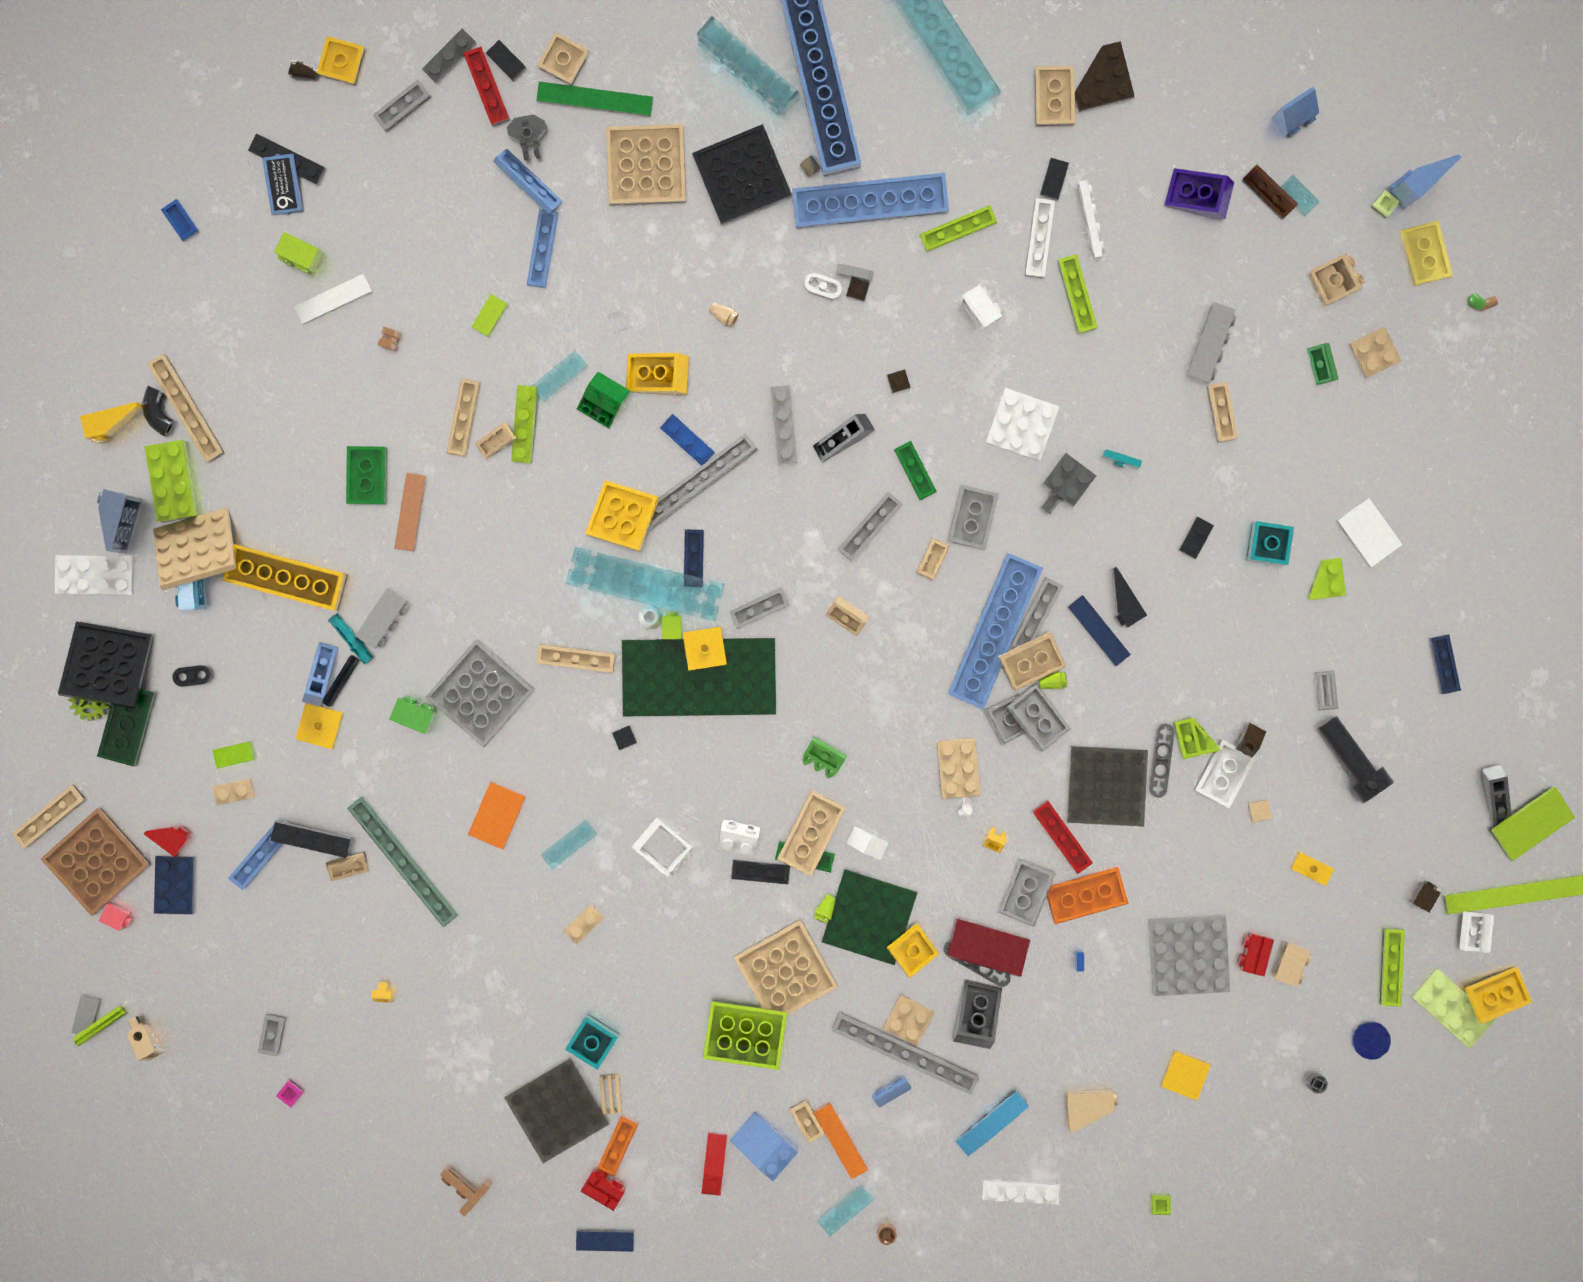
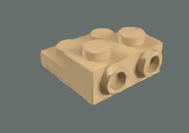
M1345 253L1310 271L1326 305L1364 288L1362 285L1365 283L1364 278L1360 272L1356 273L1354 269L1356 262L1352 255L1348 256Z

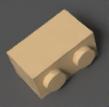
M1285 941L1272 977L1297 987L1298 983L1301 984L1304 978V973H1302L1304 966H1308L1310 962V951Z

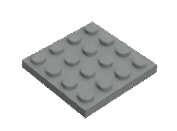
M476 639L426 695V698L479 745L484 747L534 689Z
M1226 915L1149 919L1153 996L1230 992Z

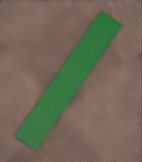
M539 81L536 101L651 117L653 96Z

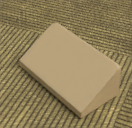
M837 596L825 614L856 636L869 619L867 614L840 596Z

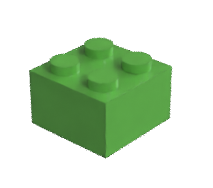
M407 695L397 698L389 720L420 733L428 734L438 713L434 710L435 707L427 703L417 704V699Z

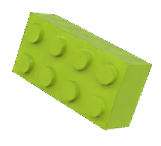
M177 440L144 446L157 522L165 523L198 516L199 511L187 441Z

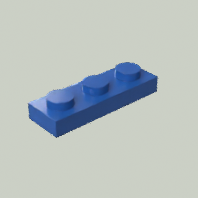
M674 414L660 427L662 431L701 466L715 454L707 444Z

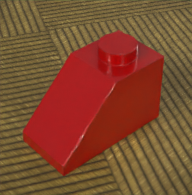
M182 826L151 829L144 832L146 837L173 857L178 856L192 838L188 835L189 832Z

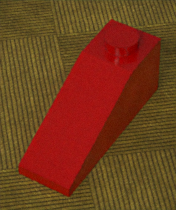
M708 1133L701 1194L721 1196L727 1135Z

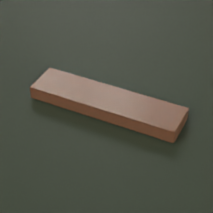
M406 473L395 549L414 552L426 480L424 475Z

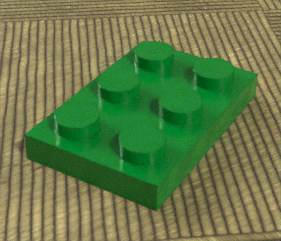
M347 446L346 504H385L386 447Z

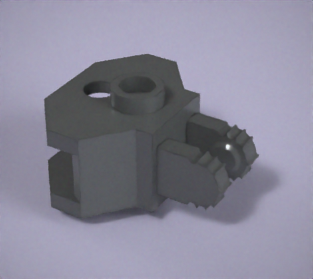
M534 114L514 118L507 126L509 138L518 142L522 147L524 161L529 160L527 146L534 145L536 159L540 158L538 144H540L539 140L547 132L545 120Z

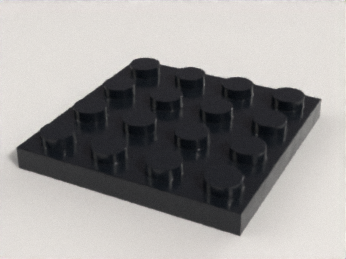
M763 124L692 153L721 225L792 196Z
M76 621L58 695L135 709L153 638L152 634Z

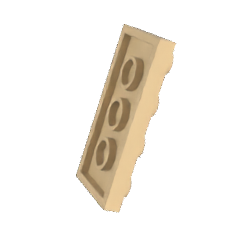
M811 791L777 860L812 876L846 808Z

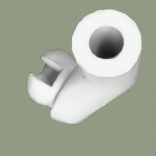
M963 797L961 799L964 803L958 814L961 818H966L972 815L974 801L972 797Z

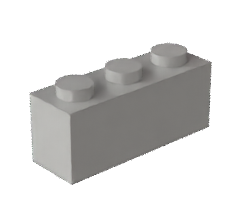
M387 588L355 636L374 649H377L378 646L381 648L387 640L385 636L388 631L392 632L396 627L398 616H403L409 606L406 605L408 600Z

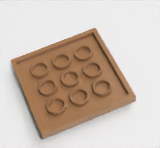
M99 807L41 858V861L91 916L98 912L150 865Z

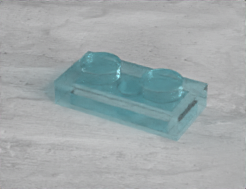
M1294 175L1281 186L1298 203L1296 207L1305 216L1320 202Z

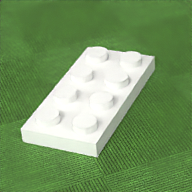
M55 555V594L133 595L134 557Z

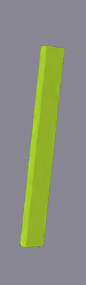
M1583 875L1444 895L1446 914L1450 915L1463 913V911L1470 912L1583 895Z

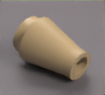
M716 302L709 309V312L725 326L732 327L739 316L735 309L717 304Z

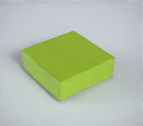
M1151 1195V1215H1171V1195Z

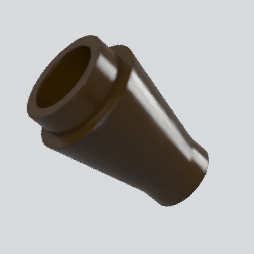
M298 59L296 61L291 60L288 75H292V78L315 80L316 68Z

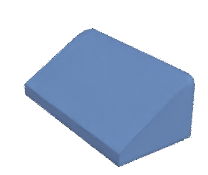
M903 1076L874 1093L872 1098L878 1107H882L909 1091L911 1086L906 1077Z

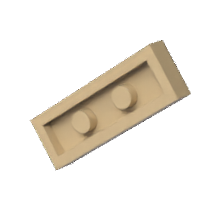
M1228 382L1208 385L1218 442L1238 439Z

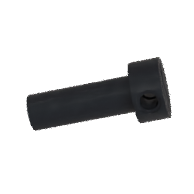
M1338 716L1318 728L1357 782L1351 789L1362 804L1394 783L1383 766L1378 770L1374 768ZM1375 781L1378 784V788L1375 790L1370 789L1368 782Z

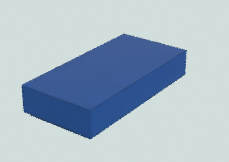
M175 199L161 209L183 242L199 232L178 199Z

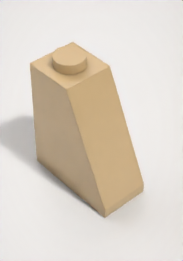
M1112 1089L1066 1091L1068 1131L1073 1133L1115 1111L1114 1106L1118 1105L1117 1094H1114Z

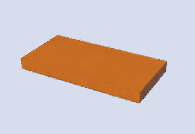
M1118 866L1053 884L1047 895L1054 924L1129 904Z

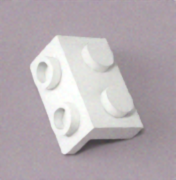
M723 820L717 849L754 857L760 828L754 825Z
M1463 911L1459 950L1490 953L1494 915Z

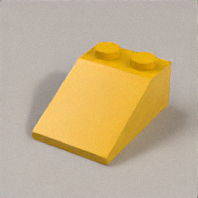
M681 353L628 354L626 388L634 393L687 394L689 356Z
M134 402L80 416L85 439L96 443L108 441V437L114 436L143 411L142 404Z

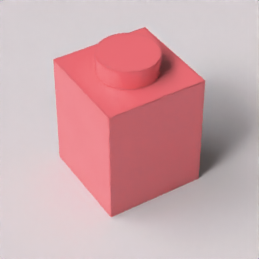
M110 902L106 904L98 921L117 931H121L129 926L132 912Z

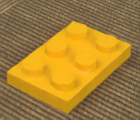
M1513 967L1465 988L1479 1024L1532 1003L1518 967Z

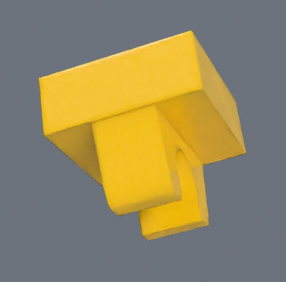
M992 828L982 846L1000 853L1007 841L1006 832L1003 831L1001 836L995 834L996 828Z
M379 982L378 991L372 990L371 998L373 1002L393 1003V994L388 991L387 983Z

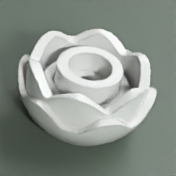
M647 605L640 610L638 620L642 627L654 629L661 623L662 613L656 606Z

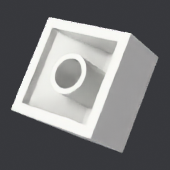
M978 285L965 293L960 301L981 331H983L1002 317L1000 314L1002 310L996 302L993 304L989 299L991 297L989 291L985 287L982 288Z

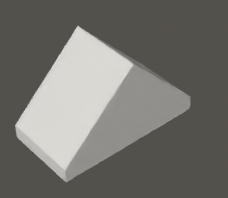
M855 826L846 844L862 853L881 860L888 846V842Z

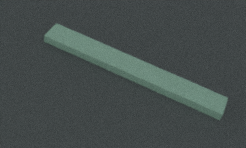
M361 796L347 808L442 927H445L456 918L458 913L366 799Z

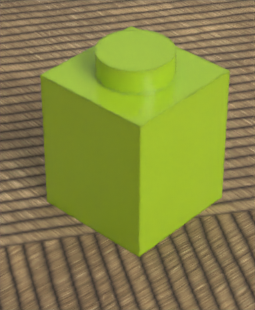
M666 612V616H662V639H682V616H678V612Z

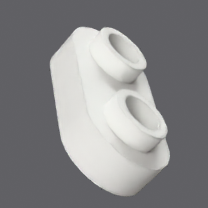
M811 273L805 279V288L811 293L835 299L842 292V285L836 279L817 273ZM812 280H816L818 282V285L816 287L811 286L810 283ZM834 286L836 291L831 293L829 287Z

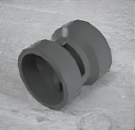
M1312 1072L1306 1077V1086L1313 1093L1321 1094L1326 1091L1328 1082L1320 1073Z

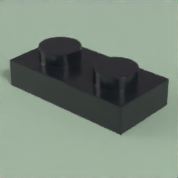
M1197 516L1179 551L1196 559L1214 525Z

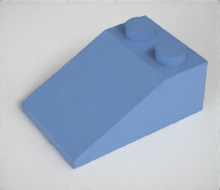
M1315 88L1308 89L1281 107L1272 117L1284 137L1288 134L1293 136L1301 130L1300 126L1303 124L1308 126L1317 120L1315 116L1319 114V107Z
M756 1112L749 1117L730 1139V1142L771 1181H774L798 1154V1148Z

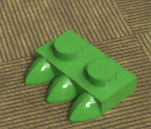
M813 737L803 755V764L808 765L815 760V771H821L826 767V778H831L837 774L847 756Z

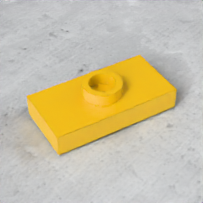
M1301 852L1298 853L1291 867L1292 870L1325 886L1334 871V868Z

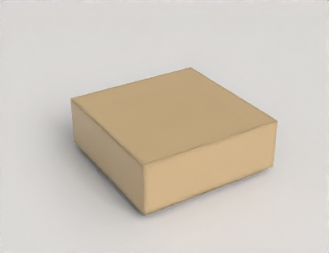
M1267 799L1248 804L1253 823L1272 818Z

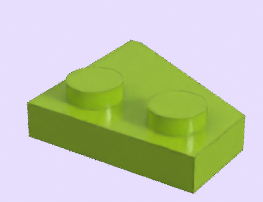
M1342 558L1321 560L1308 600L1346 596Z
M1194 717L1174 722L1184 759L1221 750Z

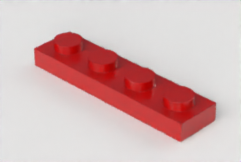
M480 46L463 53L491 125L493 126L508 120V113L482 47Z
M1046 801L1032 811L1077 874L1093 864L1049 801Z

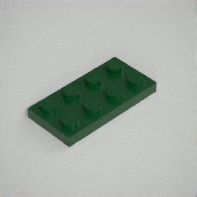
M140 688L135 709L116 705L110 706L97 757L133 767L136 766L155 692Z

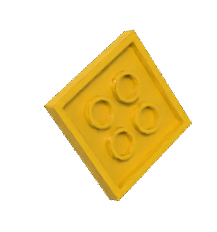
M605 480L585 534L640 552L659 498Z

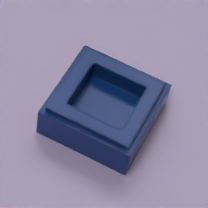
M1075 950V970L1077 972L1084 971V952L1082 950Z

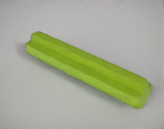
M120 1006L116 1007L75 1035L73 1041L77 1046H81L125 1015L124 1010Z

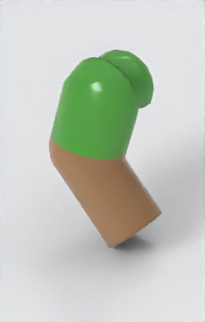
M1474 293L1469 297L1471 306L1480 311L1498 305L1495 296L1485 300L1477 293Z

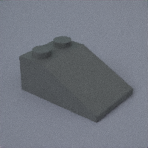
M964 981L953 1042L991 1049L995 1042L1002 988Z

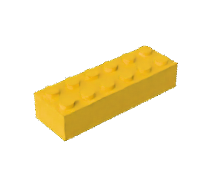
M233 544L237 569L224 572L222 581L333 611L338 610L347 574Z

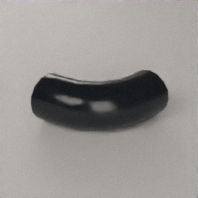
M147 386L142 401L143 415L151 428L166 437L172 429L174 420L166 416L162 411L161 403L165 393Z

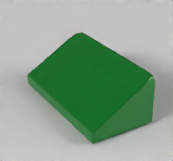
M1324 343L1307 348L1316 385L1339 380L1330 344Z

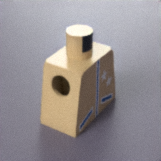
M138 1016L128 1021L132 1030L126 1033L138 1061H150L165 1052L150 1025L142 1024Z

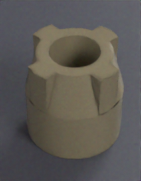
M809 156L800 163L808 177L820 169L813 156Z

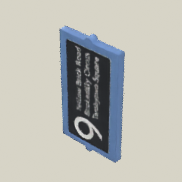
M276 154L272 157L262 158L271 215L279 213L289 214V212L303 210L294 154Z

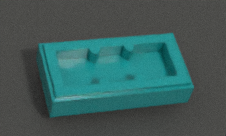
M1108 449L1104 450L1102 458L1115 461L1114 465L1123 468L1128 465L1138 469L1142 463L1139 459Z

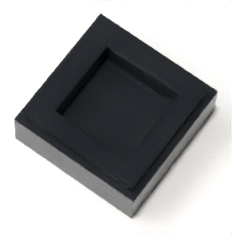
M630 725L612 733L619 750L637 743Z

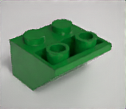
M597 372L589 382L577 406V410L609 429L631 391L602 373Z

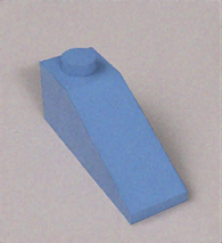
M321 642L318 643L302 702L321 706L338 647Z

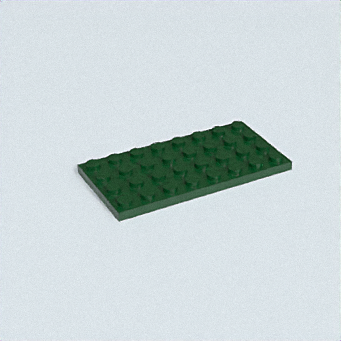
M775 638L723 639L727 665L695 670L688 669L684 639L622 640L623 717L776 715Z

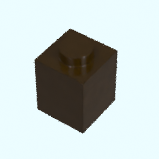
M1249 723L1242 731L1235 749L1253 758L1260 749L1267 731Z
M1429 881L1426 884L1420 882L1409 902L1430 913L1441 892L1437 891V886Z

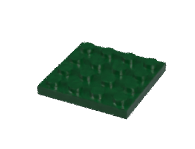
M844 869L835 897L836 901L832 919L826 925L821 942L895 965L896 960L887 947L905 933L918 892Z

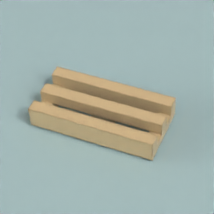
M619 1074L600 1075L602 1115L622 1113ZM604 1079H607L610 1109H606ZM611 1079H615L617 1109H614Z

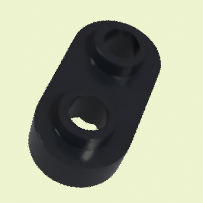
M205 665L178 668L172 675L173 682L180 687L206 684L212 678L210 668ZM201 671H204L206 674L204 678L199 676ZM183 673L186 674L187 677L184 681L180 678L181 674Z

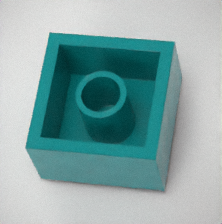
M1254 521L1252 523L1247 560L1284 566L1289 565L1294 527Z
M587 1014L565 1050L598 1070L618 1039L619 1034Z

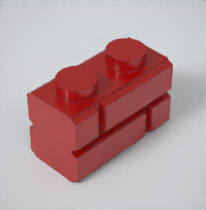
M1249 933V936H1245L1243 947L1246 949L1244 955H1240L1238 966H1241L1240 970L1265 977L1274 939L1254 933Z
M593 1169L580 1192L614 1211L626 1188L623 1187L624 1184L617 1179L612 1181L607 1178V1173L600 1169L597 1171Z

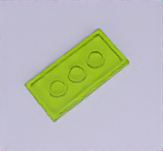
M1553 786L1491 829L1509 859L1514 861L1572 821L1575 816L1558 789Z

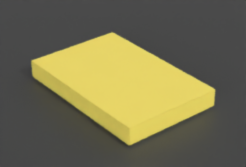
M1439 220L1400 230L1414 286L1453 276Z

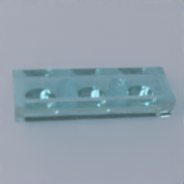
M575 350L532 386L538 387L537 395L544 402L588 365Z
M584 820L543 852L541 857L553 870L598 834L589 822Z
M861 1184L817 1222L830 1237L870 1204L874 1198Z

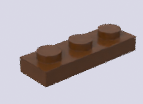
M1258 164L1243 178L1283 219L1298 205Z

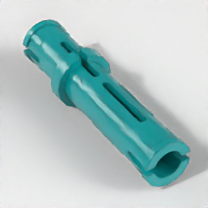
M338 613L328 619V622L348 644L350 651L354 652L364 665L374 658L363 645L364 642L355 636Z

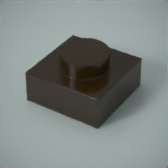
M851 277L846 297L864 302L870 283Z
M905 369L887 374L892 394L911 388Z

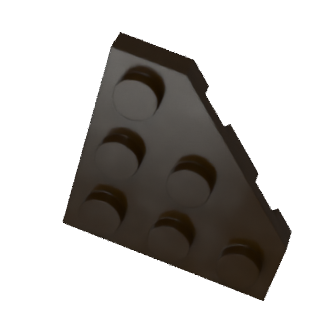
M1121 41L1103 45L1075 91L1078 112L1135 97Z

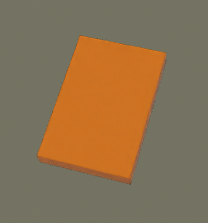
M490 782L468 835L503 850L526 796Z

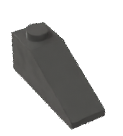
M1501 765L1482 769L1483 785L1493 828L1512 815L1508 776Z

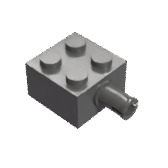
M1065 453L1041 484L1051 493L1041 508L1047 513L1052 514L1060 501H1064L1070 507H1074L1097 475Z

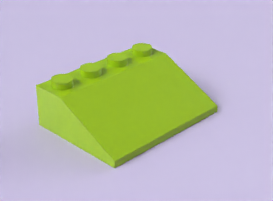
M711 1001L703 1059L779 1070L787 1012Z

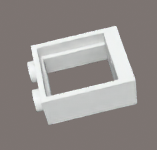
M658 817L632 846L634 850L666 877L669 874L673 876L680 868L677 864L682 859L686 861L692 854V851H690L692 845ZM659 826L685 847L668 868L642 848Z

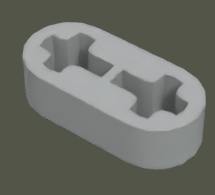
M838 264L836 274L871 282L873 271Z

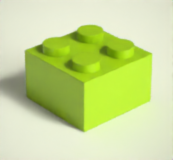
M283 232L274 251L278 255V260L289 266L292 263L295 264L297 270L307 275L309 271L315 274L324 255V252L319 248L286 232Z

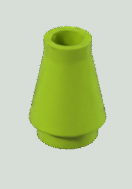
M1061 671L1039 679L1040 689L1063 690V688L1068 687L1066 672L1061 673Z
M826 894L814 911V919L828 924L829 920L832 919L836 898Z

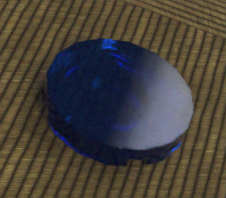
M1367 1021L1358 1025L1354 1030L1352 1046L1361 1057L1375 1060L1388 1052L1391 1045V1037L1382 1024Z

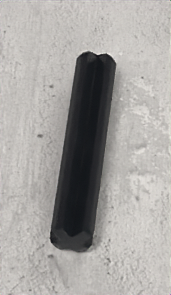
M349 656L322 701L324 705L328 707L333 705L359 662L357 657Z

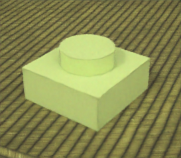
M1384 190L1372 206L1385 217H1389L1400 201Z

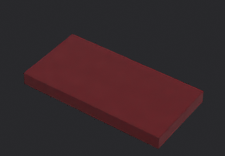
M956 919L947 957L1021 977L1030 940Z

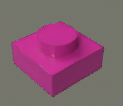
M288 1080L276 1097L291 1108L303 1094V1091Z

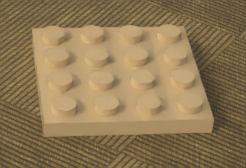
M683 124L606 127L609 205L686 202Z
M226 507L153 529L159 584L162 591L237 569L229 511Z
M801 919L734 956L738 967L762 1009L787 1012V1015L838 987Z

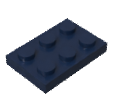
M155 856L154 914H194V856Z

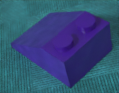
M1174 168L1165 205L1207 217L1226 219L1235 182L1227 175Z

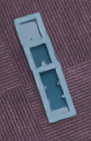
M1016 1091L992 1109L987 1116L973 1125L969 1131L957 1139L956 1143L967 1156H970L1017 1118L1029 1105Z

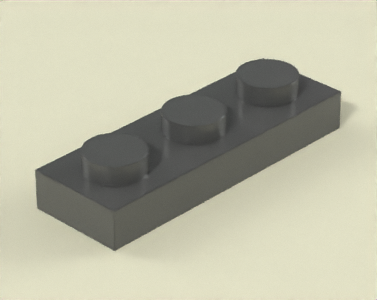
M462 28L422 70L437 83L464 56L463 53L469 51L476 44V41Z

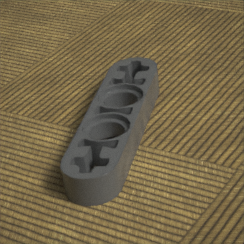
M1166 723L1159 725L1156 730L1149 784L1151 795L1157 798H1161L1167 793L1175 734L1174 728ZM1165 727L1170 731V734L1166 735V741L1170 740L1169 744L1159 743V739L1163 740L1164 737L1160 731L1164 730ZM1163 745L1168 748V754L1164 757L1158 754V748ZM1162 764L1165 766L1166 772L1164 775L1159 776L1156 774L1155 769L1158 765ZM1154 777L1159 779L1165 778V782L1160 781V787L1163 788V791H1160L1159 794H1156V791L1153 790V787H1157L1158 784L1157 780L1154 781Z
M951 940L947 941L943 947L946 956L948 953L947 946H950ZM951 958L997 986L1005 987L1010 983V974L1005 973L1007 980L999 983V979L995 975H993L992 979L989 977L994 970L990 969L988 973L984 974L980 971L979 965L966 964L964 961ZM995 971L999 975L1003 974V972Z

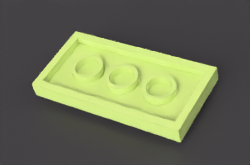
M1436 969L1412 995V998L1469 1049L1495 1021V1019L1479 1024L1468 995L1439 969Z

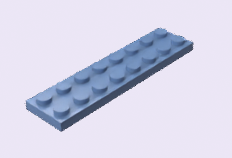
M945 173L792 189L796 228L949 212Z
M1007 553L948 695L984 709L1002 667L998 656L1008 652L1043 567Z

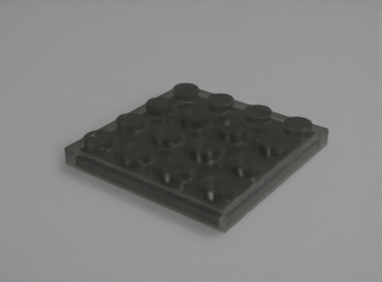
M1071 746L1067 823L1144 827L1148 750Z
M571 1058L504 1097L543 1164L610 1124Z

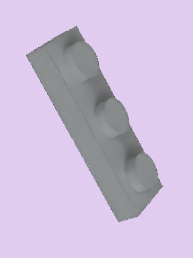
M417 79L374 113L373 116L383 129L387 131L430 97V94Z
M780 588L729 612L738 629L789 606L783 589Z

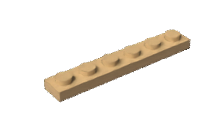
M161 354L148 362L147 365L205 462H209L223 453L222 449L165 354Z

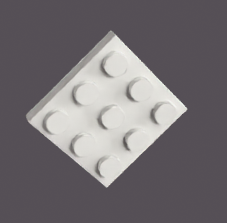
M1005 388L986 443L1041 461L1059 406Z

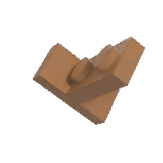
M448 1166L440 1174L442 1176L441 1180L446 1185H452L457 1189L456 1193L461 1198L468 1199L459 1211L464 1217L492 1185L485 1180L475 1191Z

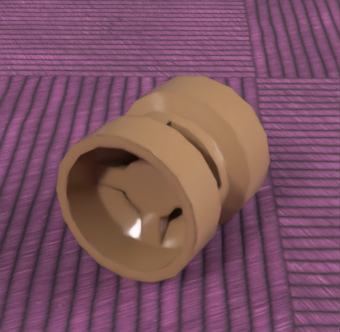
M383 327L381 332L383 335L377 345L396 351V342L400 338L401 332Z
M882 1223L877 1229V1237L880 1243L891 1245L895 1242L897 1236L895 1227L891 1223Z

